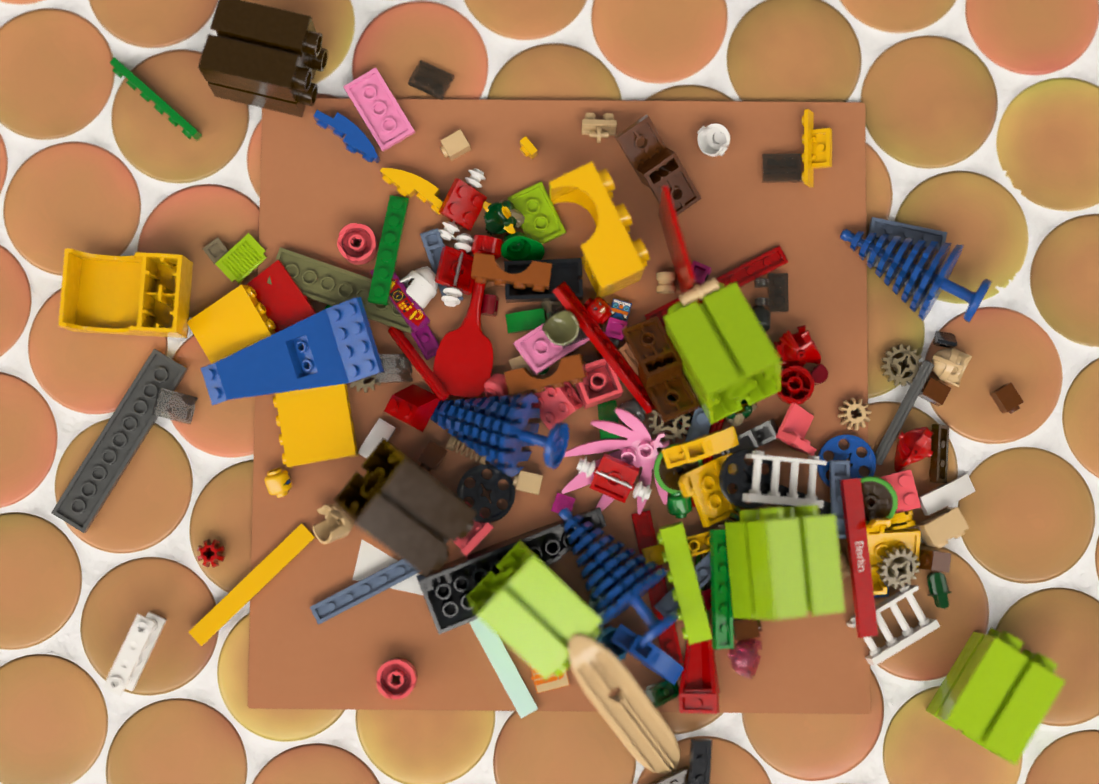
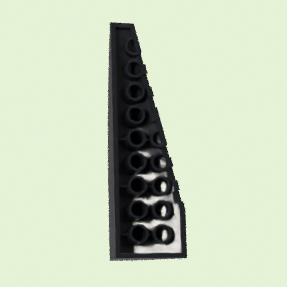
M600 507L577 514L584 518L579 523L580 526L588 521L594 524L587 533L589 535L595 529H603L606 526ZM560 520L444 564L439 570H432L427 577L424 574L417 575L416 578L438 634L479 618L466 596L490 571L495 575L499 574L500 570L496 565L520 540L549 566L561 559L567 552L572 551L573 547L580 542V539H578L573 544H569L568 537L574 532L573 529L565 533L563 526L566 522Z

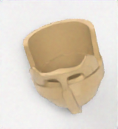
M955 348L942 349L933 355L931 361L934 364L933 371L939 379L959 387L963 373L972 356Z
M337 503L325 504L317 509L320 514L325 515V520L315 524L313 532L321 543L328 544L346 537L353 528L354 523Z

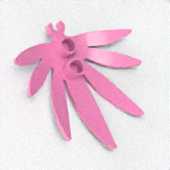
M616 408L615 412L628 427L605 420H593L591 425L612 434L626 437L627 439H603L584 443L567 450L564 457L579 456L620 449L608 455L637 468L643 467L639 481L642 480L643 486H648L649 484L651 485L652 469L654 470L655 460L659 455L657 448L668 447L670 441L662 442L660 440L662 437H665V432L658 433L656 438L652 439L645 425L635 415L624 409ZM602 458L595 461V468L599 466ZM584 472L577 474L562 489V494L591 484L595 475L592 473L590 477L586 478V473ZM654 475L658 493L663 504L666 505L668 492L659 486ZM603 494L596 508L600 507L602 512L615 499ZM637 496V512L641 514L646 499L642 502V498Z

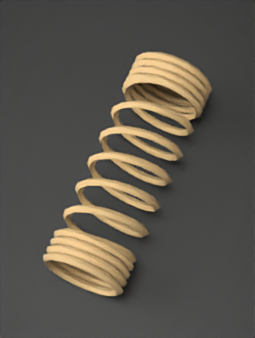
M451 435L446 449L453 451L456 447V453L461 449V455L466 451L465 457H468L471 453L470 459H473L476 455L475 462L480 458L479 463L482 465L486 464V456L482 457L479 455L477 458L478 454L475 452L472 457L473 449L467 455L469 447L467 446L463 451L465 443H462L457 451L460 441L458 440L456 443L457 438Z

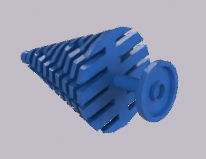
M848 229L842 231L840 238L851 243L850 249L853 252L856 251L858 246L861 247L859 257L862 261L868 252L871 253L867 261V266L870 269L874 267L878 258H881L875 271L879 278L883 275L889 263H891L884 278V283L887 286L892 283L900 268L902 269L892 290L896 295L903 288L910 274H912L901 296V300L905 304L922 279L910 304V309L915 312L930 289L918 315L922 321L927 317L941 291L944 290L969 303L963 317L969 323L992 283L991 280L984 279L978 290L973 292L948 279L964 245L957 244L939 272L949 252L951 243L945 242L941 246L927 270L939 242L931 241L918 264H916L926 244V240L920 239L913 247L908 258L905 259L914 238L907 237L897 254H895L901 241V236H894L887 248L884 249L889 235H881L877 243L874 244L877 233H869L867 238L863 239L865 231H858L856 234Z
M532 393L513 396L505 395L501 396L500 399L499 396L480 397L478 399L469 398L466 400L457 399L455 403L454 400L439 401L430 418L433 422H438L441 428L448 429L449 434L465 443L466 446L473 449L478 455L486 456L488 462L494 463L495 467L510 477L520 473L524 467L517 465V463L528 461L532 451L521 450L522 447L536 445L545 448V464L555 469L562 462L569 441V427L564 422L556 423L548 436L537 434L539 423L528 422L529 418H540V408L531 407L532 403H539L537 396Z
M563 508L559 512V516L566 522L563 526L565 533L571 529L574 531L568 537L569 544H573L580 539V542L572 549L573 555L582 553L585 548L588 549L576 561L578 568L589 563L581 571L583 580L588 575L589 577L593 575L585 584L587 592L592 590L594 586L597 587L599 585L591 593V601L594 603L607 595L594 607L596 614L604 612L607 607L609 608L600 617L603 620L599 624L600 627L608 624L613 618L615 619L632 606L649 626V631L639 640L641 647L646 646L679 618L673 612L659 620L641 599L650 588L652 589L666 576L668 571L661 568V570L659 569L648 576L657 567V564L654 562H649L643 568L641 567L636 570L646 561L645 557L639 555L634 560L629 561L636 551L629 548L625 552L620 553L625 547V544L621 541L603 551L615 538L609 535L595 543L604 534V531L597 528L590 535L587 534L594 524L588 521L580 526L579 523L584 518L580 515L574 517L568 508Z

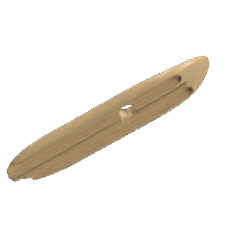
M582 634L572 635L568 644V652L573 672L581 688L631 755L648 770L660 774H671L674 770L676 771L680 761V748L670 726L631 673L601 643ZM616 687H620L617 695L608 696V693H612V688L617 690Z

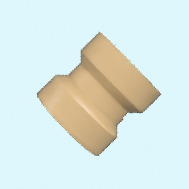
M656 273V280L658 281L656 293H675L676 286L673 283L675 273Z

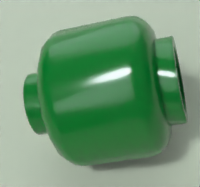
M681 492L668 494V513L678 519L687 517V514L693 508L691 496L683 497Z

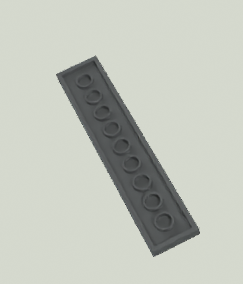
M156 349L152 351L51 513L79 531L87 532L188 370L186 367Z

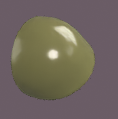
M563 310L551 316L544 323L542 330L552 343L567 345L577 337L579 325L571 311Z

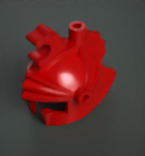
M805 325L797 327L798 332L795 334H791L790 330H788L787 333L782 334L779 342H774V350L778 357L782 358L780 359L781 368L784 366L788 368L792 365L804 367L808 362L821 363V354L811 339L809 331H805Z
M919 427L899 434L894 463L896 472L925 457H931L933 454L931 450V436L933 432L928 427Z

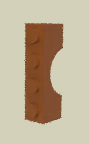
M474 253L471 277L475 279L476 283L486 284L487 281L494 282V285L497 286L512 284L517 289H525L526 286L533 287L534 291L544 292L545 289L549 290L552 264L532 261L525 271L511 274L498 267L494 255Z
M582 354L561 358L557 371L552 376L544 379L533 376L527 368L504 372L509 395L527 394L526 391L534 390V393L546 391L545 387L560 388L564 387V383L569 381L572 384L583 382V378L587 377Z

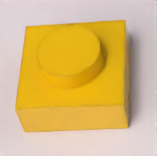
M526 136L520 140V151L525 157L529 156L531 159H534L538 155V150Z

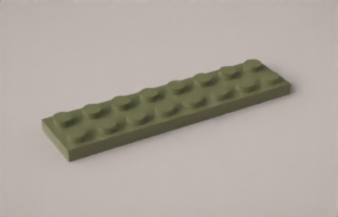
M280 247L275 262L277 260L282 262L285 269L307 298L335 306L350 299L361 297L368 319L412 334L411 328L390 300H388V305L368 302L371 278ZM269 276L267 283L272 285L271 279H270V276Z

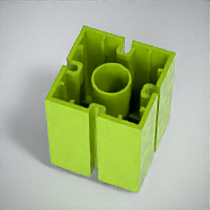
M736 282L727 287L719 283L720 289L705 295L703 303L700 305L695 301L683 306L680 301L671 306L668 310V315L664 316L668 336L683 362L682 372L710 424L742 410L743 407L740 402L743 399L750 406L781 391V360Z
M819 505L739 511L740 522L725 523L733 618L781 620L808 616L807 611H811V616L845 612L836 514L819 515Z
M520 540L496 565L500 570L499 574L495 575L490 571L466 598L475 614L547 680L552 674L556 676L562 675L570 667L568 644L572 635L582 634L596 640L601 632L598 625L603 620L586 601Z
M990 628L987 635L973 631L926 711L955 730L959 729L963 735L991 753L1016 765L1066 681L1054 674L1059 665L1038 652L1034 654L1026 649L1020 653L1019 651L1024 643L1005 631L999 632L993 628Z

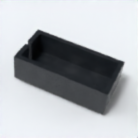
M582 258L504 261L505 272L511 274L525 271L532 261L552 264L549 290L545 289L544 292L534 291L533 287L525 286V289H517L512 284H506V303L559 301L552 291L564 281L577 298L583 300Z

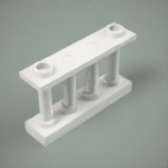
M753 451V454H746L745 458L754 459L752 490H750L749 494L743 493L742 501L791 506L819 505V508H823L824 500H817V496H815L817 465H826L827 461H820V457L808 456V459L764 455V451ZM762 460L773 461L771 488L768 495H761L760 491ZM780 462H791L789 493H787V497H780L778 492ZM799 463L809 464L808 491L805 499L798 498L799 494H797Z
M905 584L904 588H899V592L875 606L877 624L886 639V645L881 648L877 647L872 637H864L870 649V655L865 657L868 664L878 665L940 627L936 619L925 617L916 601L913 592L919 589L918 585ZM905 597L919 620V625L914 628L909 627L896 604ZM890 607L903 630V635L898 638L893 637L880 612ZM855 615L850 617L851 621L846 624L848 627L855 628L856 620Z
M148 612L146 617L137 614L103 688L120 696L123 694L124 689L134 691L167 619L152 612Z

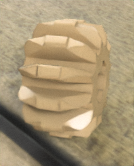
M850 398V403L845 400L843 402L845 407H839L843 414H839L838 418H844L841 421V425L848 423L847 429L850 430L853 426L855 431L859 430V425L865 428L866 424L864 421L869 422L871 420L866 416L871 414V410H865L869 406L868 403L861 405L862 399H858L856 402L855 398ZM856 410L858 417L852 418L853 414L851 415V412Z

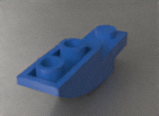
M316 110L313 117L317 121L316 124L323 129L328 127L333 130V134L340 138L345 137L343 142L346 149L351 153L356 154L358 152L363 155L362 158L366 161L379 163L380 159L373 145L353 122L338 112L333 119Z
M619 624L609 641L675 685L684 667L651 642L641 647L639 640L642 636Z

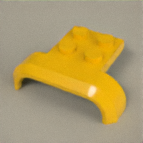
M733 453L720 456L681 475L678 481L682 496H692L703 528L729 517L731 513H737L733 510L735 508L734 504L729 502L723 495L719 484L720 469L724 461ZM731 463L728 466V472L730 474L735 473L737 471V467L734 463Z
M889 518L871 519L866 525L874 595L887 594V586L877 573V570L880 569L877 563L883 561L880 556H886V550L892 552V547H896L899 550V547L903 546L905 549L909 548L918 557L916 560L919 561L921 531L918 528L884 531L885 527H891V520Z

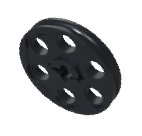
M746 449L731 454L724 461L720 469L719 484L725 498L735 506L756 508L765 504L757 502L746 504L742 501L743 493L746 494L752 490L754 459L750 465H747L744 462V457L746 454H753V451L756 450ZM762 460V464L768 465L769 471L765 475L761 473L760 486L766 483L769 488L768 492H770L773 462L771 460ZM731 463H734L737 467L735 474L728 472V466ZM746 474L752 476L750 479L751 483L745 482ZM730 483H734L737 487L734 494H730L727 490Z
M483 464L469 469L462 476L458 484L457 496L462 500L466 497L473 498L474 505L471 508L477 512L473 518L474 521L492 523L503 518L512 508L515 500V487L511 477L502 472V470L494 465ZM485 469L492 472L493 476L489 480L482 477V471ZM467 478L475 480L473 488L465 486L464 481ZM500 480L508 482L509 487L507 490L498 488ZM483 488L486 491H491V493L489 494V499H487L486 496H481V494L483 493ZM500 499H504L508 503L507 508L504 510L497 507V501ZM488 508L490 516L482 518L479 513L480 509Z

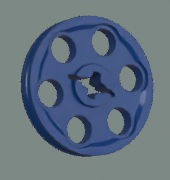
M839 435L833 437L821 447L817 457H820V461H825L823 458L825 451L833 453L832 460H847L848 458L851 464L850 478L852 479L863 478L859 474L861 466L868 467V476H874L876 469L874 452L868 443L857 436ZM841 439H845L849 443L846 450H842L838 446ZM858 447L866 449L865 457L860 458L857 456L856 450ZM829 462L826 465H817V471L821 480L830 488V481L826 478Z

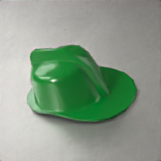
M522 232L505 235L504 243L501 246V255L511 261L541 260L545 253L544 246L540 242L528 238Z

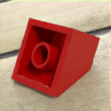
M412 384L394 393L384 412L423 432L440 400L435 394Z

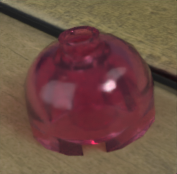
M751 638L738 641L734 648L729 650L728 658L731 659L732 669L738 675L752 679V675L755 676L761 658L758 649L762 650V642Z

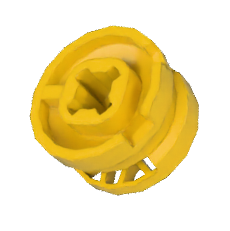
M913 510L894 514L890 519L891 527H888L889 530L915 526L916 522L912 517L914 515Z

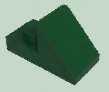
M665 679L647 686V690H645L646 695L656 708L679 696L677 682L673 685Z

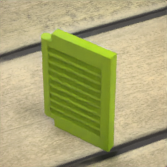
M248 233L215 264L232 282L236 280L240 283L267 259L264 255L266 251Z

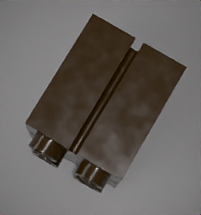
M219 0L210 27L211 30L217 32V36L208 34L198 65L203 77L208 81L214 96L302 117L305 106L313 107L317 98L318 85L311 83V79H314L316 70L321 72L325 70L328 59V50L322 48V33L316 32L311 16L243 0Z
M383 438L361 465L367 471L365 476L356 471L334 501L355 525L427 577L432 570H439L449 558L448 549L450 548L447 545L448 541L451 539L455 542L457 538L462 539L471 532L474 526L473 518L477 512L451 489Z

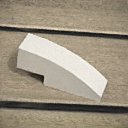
M965 474L919 496L924 515H930L975 492V488L968 474Z

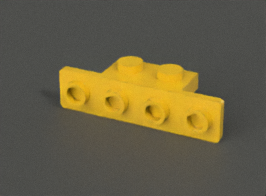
M804 109V115L802 116V125L804 126V134H802V143L804 145V152L802 153V162L804 164L802 181L806 186L814 187V169L832 167V129L814 130V113L809 109Z

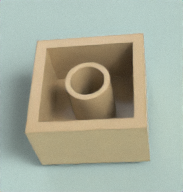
M947 507L915 525V528L921 531V539L925 546L941 548L948 544V539L953 537L957 539L966 534L965 530L969 526L958 507Z

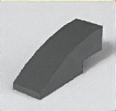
M774 419L766 421L738 435L739 445L722 451L721 454L723 456L740 450H754L776 439L779 428Z

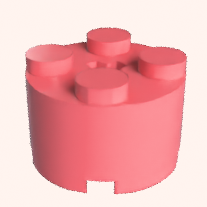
M351 223L340 231L337 247L348 262L354 265H362L370 262L378 252V241L368 226ZM356 241L360 242V247L356 246Z
M400 657L390 659L377 672V688L386 698L403 699L415 688L418 679L417 671L413 664L406 659ZM394 675H400V682L393 681Z

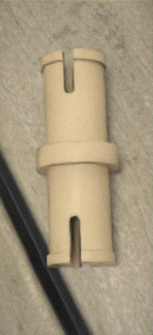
M713 277L701 285H694L693 289L678 296L682 305L686 306L697 299L702 300L705 295L720 289Z

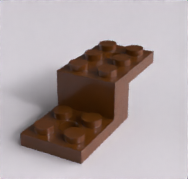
M643 116L615 136L639 179L651 189L659 204L662 188L668 185L677 216L702 199L676 153L666 147L649 116ZM644 137V145L638 147L637 140ZM675 189H679V190H680L679 196L676 197V198H673V197H672V192H673Z
M658 316L623 329L622 335L639 365L638 377L662 422H668L699 409V404L682 375L683 362ZM650 337L653 339V342L645 343L643 339ZM669 395H675L677 396L678 400L675 402H671L667 399V397Z

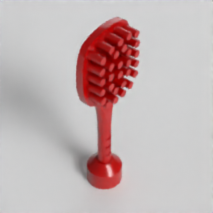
M474 235L471 252L473 255L474 253L494 255L496 261L501 257V246L504 241L491 236ZM474 282L469 308L461 326L445 334L436 352L433 373L448 391L449 395L462 398L479 397L486 390L484 383L491 377L493 347L490 339L483 334L481 329V308L486 284Z

